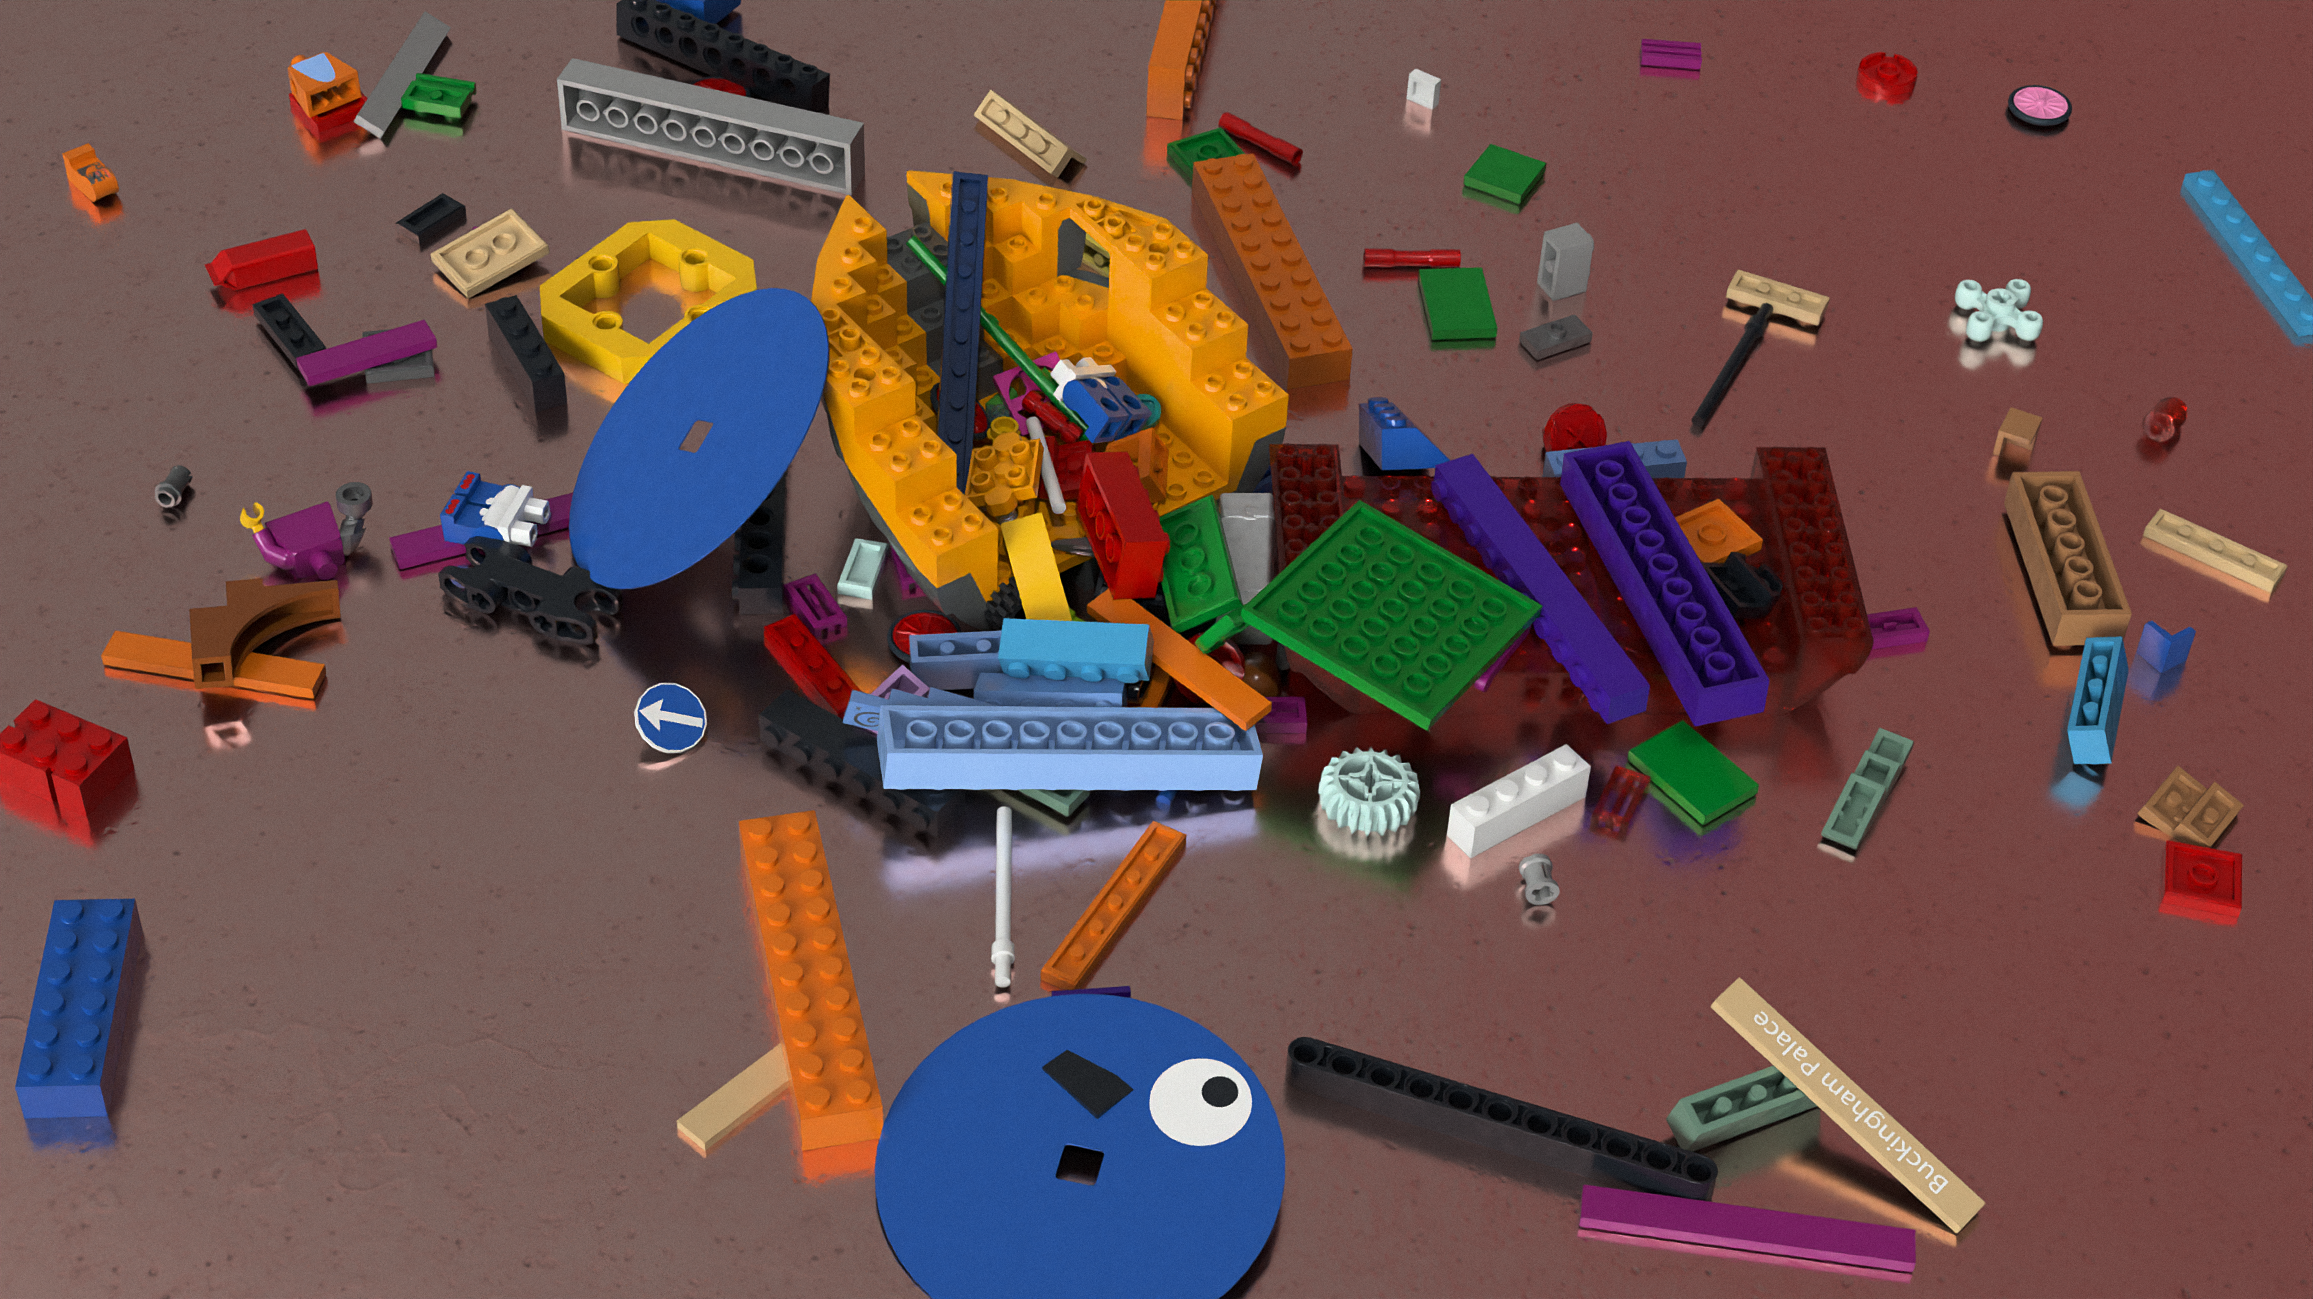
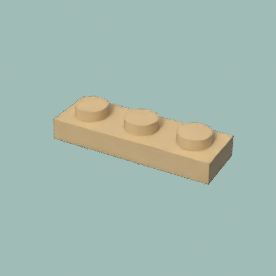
M1737 270L1728 286L1726 298L1759 308L1763 303H1768L1773 307L1772 313H1779L1815 325H1819L1830 300V297L1742 270Z

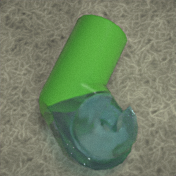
M1011 386L1009 388L1010 400L1018 397L1017 391ZM999 393L986 402L985 411L990 424L995 418L1010 417V412L1006 410Z

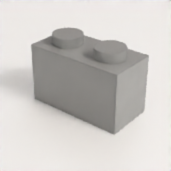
M1578 222L1544 232L1537 283L1553 301L1580 294L1587 290L1588 277L1591 273L1590 264L1592 252L1594 251V240Z

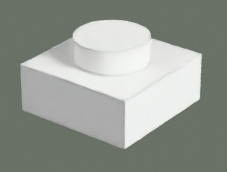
M1415 68L1409 74L1407 99L1433 110L1439 104L1441 79Z

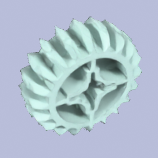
M1372 746L1365 752L1356 747L1353 754L1342 751L1339 758H1331L1330 763L1324 767V771L1321 774V782H1319L1318 789L1321 809L1326 810L1328 820H1336L1338 828L1349 826L1352 834L1357 830L1364 831L1366 836L1371 831H1376L1383 836L1386 829L1396 832L1400 825H1407L1408 820L1411 816H1414L1420 798L1417 773L1412 772L1410 763H1402L1400 755L1390 757L1387 749L1381 753L1374 752Z

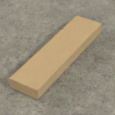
M2163 509L2158 510L2146 526L2143 536L2269 593H2272L2288 567L2286 564Z
M781 1043L677 1120V1128L706 1151L789 1087V1079Z

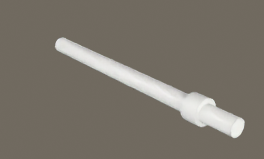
M1005 806L997 809L995 942L991 946V960L995 964V984L1002 988L1008 987L1011 984V964L1015 961V945L1011 941L1012 810Z

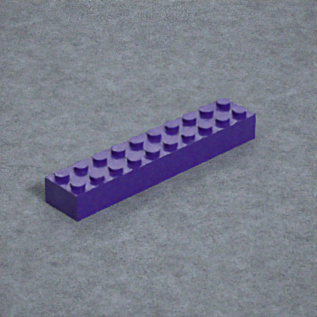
M1626 441L1564 453L1560 485L1693 725L1699 726L1764 712L1770 680L1631 442Z

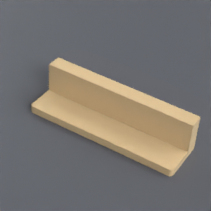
M992 90L988 92L974 113L976 118L1057 178L1071 158L1076 159L1082 164L1087 160V158L1011 101Z

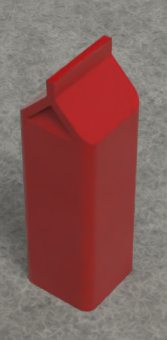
M303 229L224 249L219 252L211 263L205 264V268L214 286L223 285L236 291L318 270L314 243L307 230Z

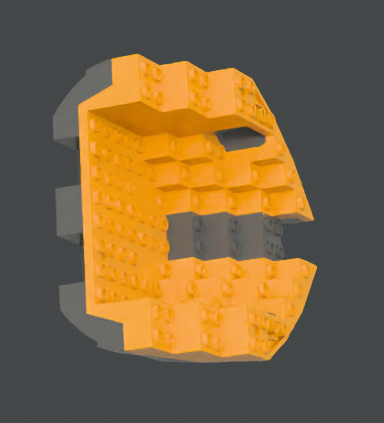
M909 170L907 171V192L909 206L912 208L914 227L887 237V230L850 195H846L817 258L811 302L817 307L823 317L829 341V363L821 402L827 413L830 436L836 454L845 463L859 499L875 526L889 540L910 576L925 595L946 616L953 613L959 620L983 631H995L985 620L987 618L984 616V611L988 610L986 603L987 601H993L990 595L993 591L998 593L1001 590L999 587L1001 583L1009 584V578L1013 577L1014 573L1008 552H1006V555L998 552V528L987 518L986 506L976 507L957 488V454L937 435L938 415L931 404L930 391L935 384L940 382L945 286L906 245L907 241L916 235L945 267L947 266L951 181L953 174ZM988 177L981 306L989 314L996 317L999 321L998 325L1019 345L1032 361L1055 351L1060 360L1069 359L1074 366L1082 358L1091 357L1098 366L1111 364L1117 371L1114 376L1122 379L1136 395L1148 394L1158 400L1161 406V417L1159 423L1153 429L1169 450L1166 499L1151 503L1153 509L1158 511L1159 517L1209 495H1213L1219 507L1220 495L1222 493H1252L1263 478L1269 465L1276 462L1281 450L1286 430L1289 394L1246 357L1248 324L1206 288L1208 254L1166 218L1092 195L1014 179ZM1086 233L1110 253L1109 278L1077 269L1081 267ZM980 325L976 399L985 409L986 402L998 393L992 381L993 376L1018 367V365ZM1019 378L1013 380L1010 385L1017 391V393L1019 389ZM1027 410L1019 412L1020 415L1027 419L1037 415L1034 412L1031 414ZM986 411L990 423L998 417H1010L1007 411L1001 414H993ZM1050 429L1043 431L1044 437L1055 435L1059 445L1067 444L1060 438L1062 436L1060 433L1056 435ZM988 437L983 440H973V449L993 445V440H989ZM1113 441L1095 443L1096 452H1105L1106 445ZM1131 458L1133 465L1138 467V459ZM1036 498L1034 514L1042 512L1050 543L1054 540L1086 537L1075 511L1077 499H1064L1066 504L1065 512L1055 514L1052 511L1049 499ZM1052 547L1059 573L1064 571L1084 592L1097 586L1101 569L1095 557L1061 551Z

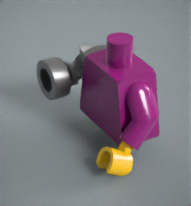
M349 482L338 488L336 491L337 508L346 515V518L342 520L340 529H338L328 501L265 522V529L261 523L264 509L259 503L255 502L252 508L257 518L249 517L243 508L240 514V522L244 527L253 529L255 534L252 537L267 563L284 570H289L299 579L317 574L321 580H329L337 574V566L345 562L344 556L350 555L362 540L366 528H363L365 519L362 517L373 506L372 493L368 485L360 482Z

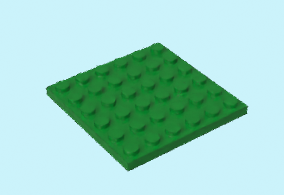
M1359 500L1242 608L1240 616L1244 619V622L1428 731L1540 616L1543 606Z

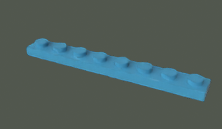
M2204 170L2185 174L2183 185L2297 336L2313 335V299L2215 171Z

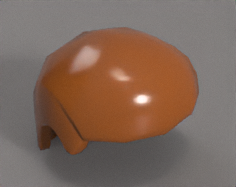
M1264 652L1244 653L1246 673L1243 682L1264 697H1277L1282 690V677L1277 663Z

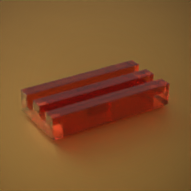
M1616 765L1592 813L1591 823L1598 825L1599 821L1605 822V828L1610 830L1614 826L1620 827L1619 833L1626 835L1650 785L1651 776ZM1620 778H1627L1611 813L1606 812L1605 809ZM1635 781L1639 782L1624 817L1619 816Z

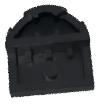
M1730 552L1725 563L1701 562L1732 617L1736 620L1761 619L1768 616L1781 596L1780 592L1783 588V582L1780 577L1765 564H1761L1759 568H1756L1746 563L1745 554Z

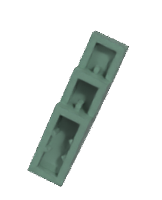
M1879 728L1869 749L1865 750L1855 772L1851 773L1822 830L1821 836L1857 850L1897 781L1913 749L1914 741Z

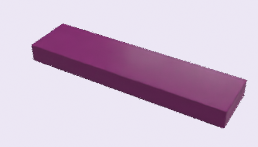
M421 320L296 358L297 366L307 384L313 386L437 348V340L426 321Z

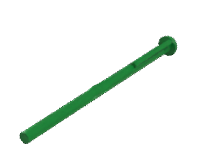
M914 235L907 241L906 245L945 286L946 267ZM981 306L980 325L1055 406L1069 418L1068 420L1074 422L1082 429L1083 436L1079 441L1089 440L1084 434L1089 426L1076 411L1070 410L1066 407L1064 401H1059L1055 397L1054 392L1059 385L1052 378L1051 373L1045 367L1041 370L998 325L999 321L996 317L989 314Z

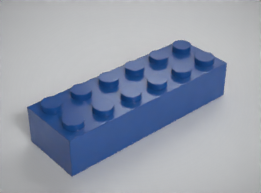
M135 899L54 900L15 1085L24 1118L108 1117L143 931Z

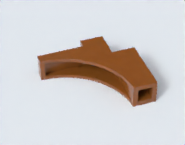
M263 578L225 581L227 606L189 609L195 689L234 686L233 681L240 664L263 642L301 625L341 618L338 581L331 580L263 586Z

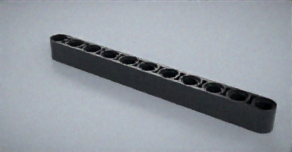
M1300 1037L1293 1040L1288 1046L1285 1078L1287 1083L1297 1090L1631 1191L1709 1202L1712 1200L1718 1168L1716 1163L1705 1155L1314 1038Z

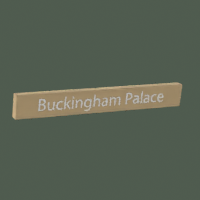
M1740 977L1713 1002L1711 1008L1956 1234L1986 1204Z

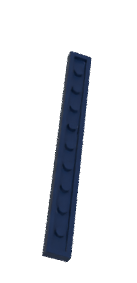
M954 171L951 181L937 435L957 454V488L965 495L973 449L988 175Z

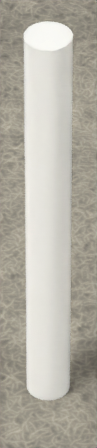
M1030 417L1026 420L1030 439L1040 438L1044 447L1041 475L1052 511L1055 514H1061L1065 512L1066 504L1040 420L1037 417Z

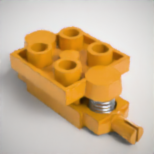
M1016 432L1000 434L994 439L992 446L972 449L965 496L976 507L986 506L987 518L998 528V552L1002 555H1006L1008 551L1001 530V524L1034 514L1044 452L1040 438L1028 440L1024 436H1019Z

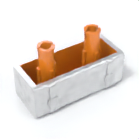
M1222 493L1220 495L1219 512L1243 605L1253 599L1273 580L1276 529L1274 497L1271 493ZM1227 613L1216 617V623ZM1251 625L1243 632H1238L1229 638L1236 644H1270L1272 642L1271 637Z

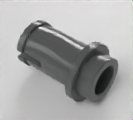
M174 466L164 482H160L155 487L156 501L161 506L168 508L178 505L182 500V492L192 481V476H189L191 472L184 466Z

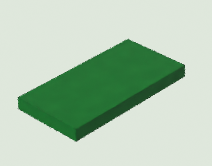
M1209 495L1159 517L1161 527L1164 532L1168 533L1170 539V550L1168 554H1165L1162 564L1164 574L1161 584L1171 626L1177 633L1183 632L1243 606L1218 504L1213 495Z

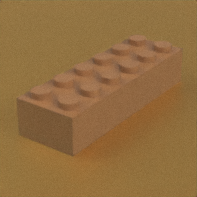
M2080 471L2012 472L2004 505L2052 645H2085L2086 638L2123 636L2124 641L2132 613Z

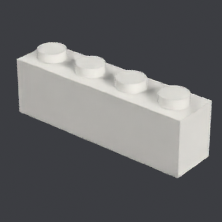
M1565 744L1451 804L1447 836L1471 859L1585 798L1591 766Z

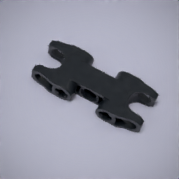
M480 536L469 538L464 544L466 547V559L475 567L460 568L447 566L438 573L440 588L448 596L461 602L466 607L489 614L500 604L528 614L534 629L545 636L559 641L583 645L593 643L598 638L597 622L587 613L602 612L615 614L623 607L622 592L619 589L608 588L595 583L590 579V571L573 566L563 575H559L532 565V558L526 550L504 540ZM477 548L483 550L484 553H485V556H483L482 554H480V553L478 552ZM450 579L458 582L465 588L457 587L452 583ZM597 592L607 594L612 601L603 598ZM576 624H578V625H580L581 627H583V628L585 629L586 633L580 631V630L577 628Z

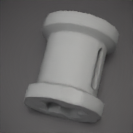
M1533 854L1525 857L1518 867L1522 877L1526 880V899L1535 905L1548 904L1554 901L1560 891L1558 883L1553 880L1551 875L1553 865L1549 856Z

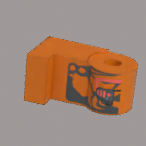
M89 143L62 153L68 180L91 201L95 202L104 196L119 192L115 175L109 167H105L96 157L95 149Z

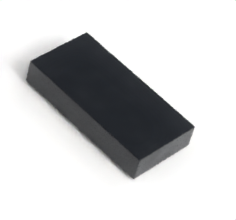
M442 193L397 221V232L417 244H421L465 216V205Z

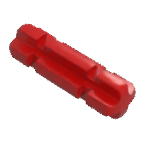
M1035 390L1027 393L1022 400L1021 405L1031 414L1033 412L1036 413L1035 417L1039 418L1040 422L1056 435L1060 433L1062 435L1060 438L1067 444L1075 443L1080 439L1083 431L1074 422L1069 423V418L1049 401L1043 402L1044 397Z

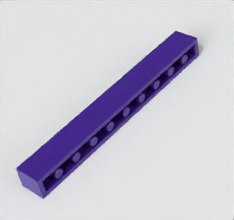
M1470 454L1435 465L1434 481L1431 483L1435 499L1442 502L1448 510L1452 522L1459 525L1465 533L1467 542L1477 549L1482 556L1485 566L1488 569H1492L1499 581L1543 606L1540 616L1532 623L1535 632L1551 648L1555 660L1558 663H1562L1568 671L1573 684L1576 687H1580L1586 695L1593 711H1598L1607 724L1646 711L1650 684L1477 458Z

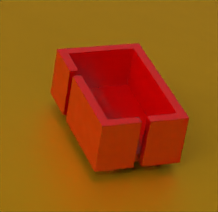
M36 699L13 720L15 728L8 725L0 733V781L52 803L58 799L59 806L85 817H88L135 769L126 736Z

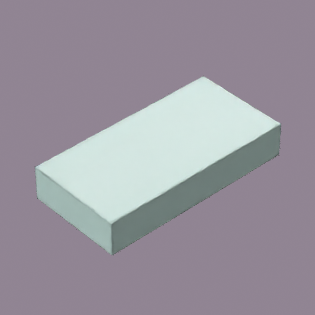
M855 538L837 585L838 594L872 600L890 553V545L888 543Z

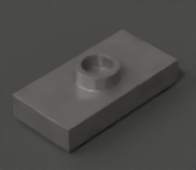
M1574 314L1520 332L1519 342L1538 360L1591 342L1593 332Z

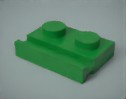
M417 73L416 80L410 83L401 97L402 108L461 118L472 101V95L477 93L476 82Z

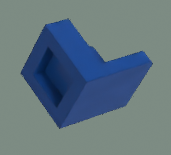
M2151 620L2144 625L2136 653L2160 673H2163L2187 660L2196 631L2192 627H2188L2171 635Z

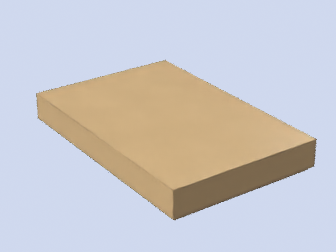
M511 208L430 255L432 262L469 299L550 252L548 244Z

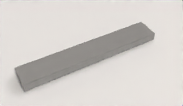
M424 11L353 122L381 139L402 106L401 97L410 83L416 80V74L423 73L451 27Z

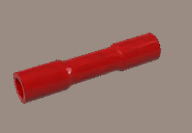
M1225 112L1219 120V128L1221 127L1224 131L1269 151L1273 156L1293 166L1297 165L1302 158L1303 150L1281 138H1276L1229 112Z
M1364 248L1363 252L1364 268H1392L1395 266L1460 268L1461 264L1460 249H1431L1423 251Z

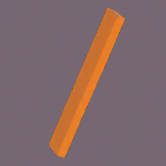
M1108 588L1087 604V613L1099 622L1149 624L1154 638L1152 662L1243 730L1247 731L1271 712V701L1210 656L1203 654L1199 648L1134 600H1113Z
M115 630L101 655L103 665L194 679L190 642ZM251 652L240 664L233 683L234 686L314 699L326 675L325 664Z
M1152 821L1041 969V980L1064 990H1075L1081 987L1186 844V834Z

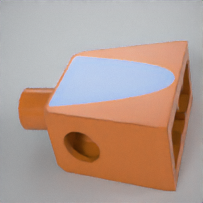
M322 52L309 58L304 55H297L292 59L291 65L288 67L292 94L309 118L361 97L358 71L328 52Z

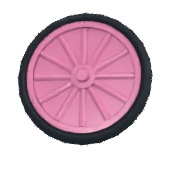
M2027 85L2019 87L2010 94L2008 99L2009 108L2014 115L2023 121L2035 125H2057L2066 121L2072 113V104L2069 99L2058 90L2046 86Z

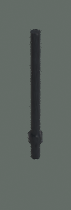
M1763 303L1756 315L1749 318L1744 327L1745 333L1692 417V423L1695 426L1702 427L1754 341L1763 335L1767 328V320L1773 312V307L1770 304Z

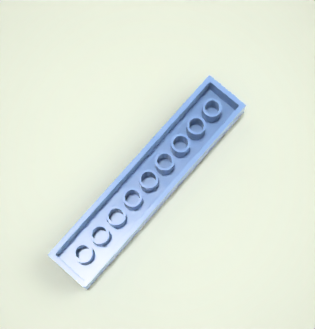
M881 705L877 734L883 788L898 790H1257L1263 758L1255 724L1245 731L1215 708Z

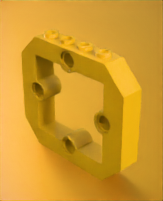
M675 219L628 222L540 285L544 340L623 384L630 383L646 362L675 334L693 320L731 298L757 290L754 261ZM649 258L678 272L680 284L685 290L700 292L709 288L717 292L703 304L689 307L685 311L683 319L649 344L624 331L623 319L618 313L601 311L592 314L581 308L595 297L609 298L616 295L620 291V279Z

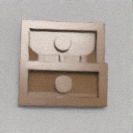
M2177 766L2137 814L2160 831L2183 843L2210 848L2244 805L2215 781L2207 789L2180 766Z

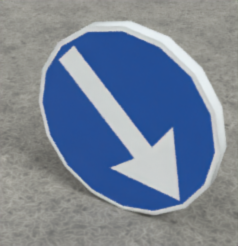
M659 683L649 687L638 699L634 711L635 726L642 739L652 748L664 753H683L692 749L703 737L707 726L706 711L700 699L690 689L676 683Z

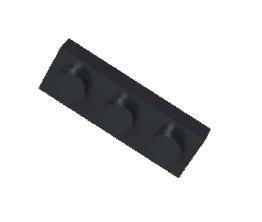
M283 293L252 304L256 318L297 369L296 358L326 349L323 342Z

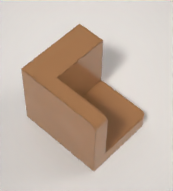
M2010 407L1998 431L1993 454L2000 456L2006 442L2033 450L2043 417Z

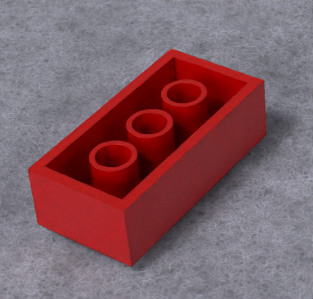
M1127 451L1086 453L1075 511L1113 600L1155 598L1158 583H1161L1163 580L1162 564L1165 554H1168L1170 550V539L1168 533L1164 532L1161 527L1158 511L1154 510L1151 505L1148 489L1144 488L1141 483L1139 469L1133 465Z

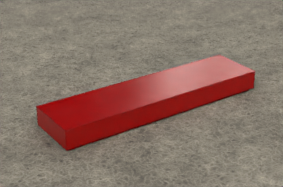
M796 614L764 626V637L827 711L843 719L852 690L862 692Z

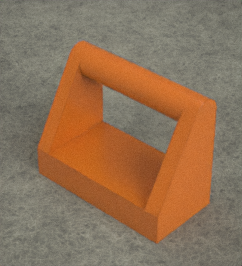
M1153 427L1106 445L1105 452L1127 451L1130 458L1138 459L1140 480L1143 487L1149 491L1151 503L1166 499L1169 450Z

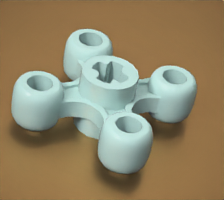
M2013 279L2008 282L2005 289H1992L1988 294L1984 293L1981 285L1974 280H1963L1957 286L1955 292V303L1957 306L1967 310L1974 308L1979 310L1972 313L1967 321L1966 334L1970 339L1982 342L1990 337L1992 331H2005L2009 326L2016 330L2019 338L2026 341L2035 340L2041 334L2043 327L2042 316L2035 311L2021 312L2018 310L2027 305L2031 295V286L2025 280Z

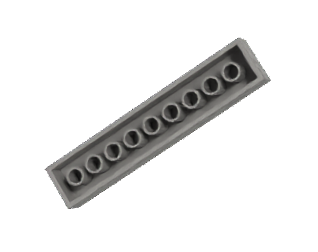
M574 58L570 60L557 78L562 130L848 195L853 194L865 175L864 123Z

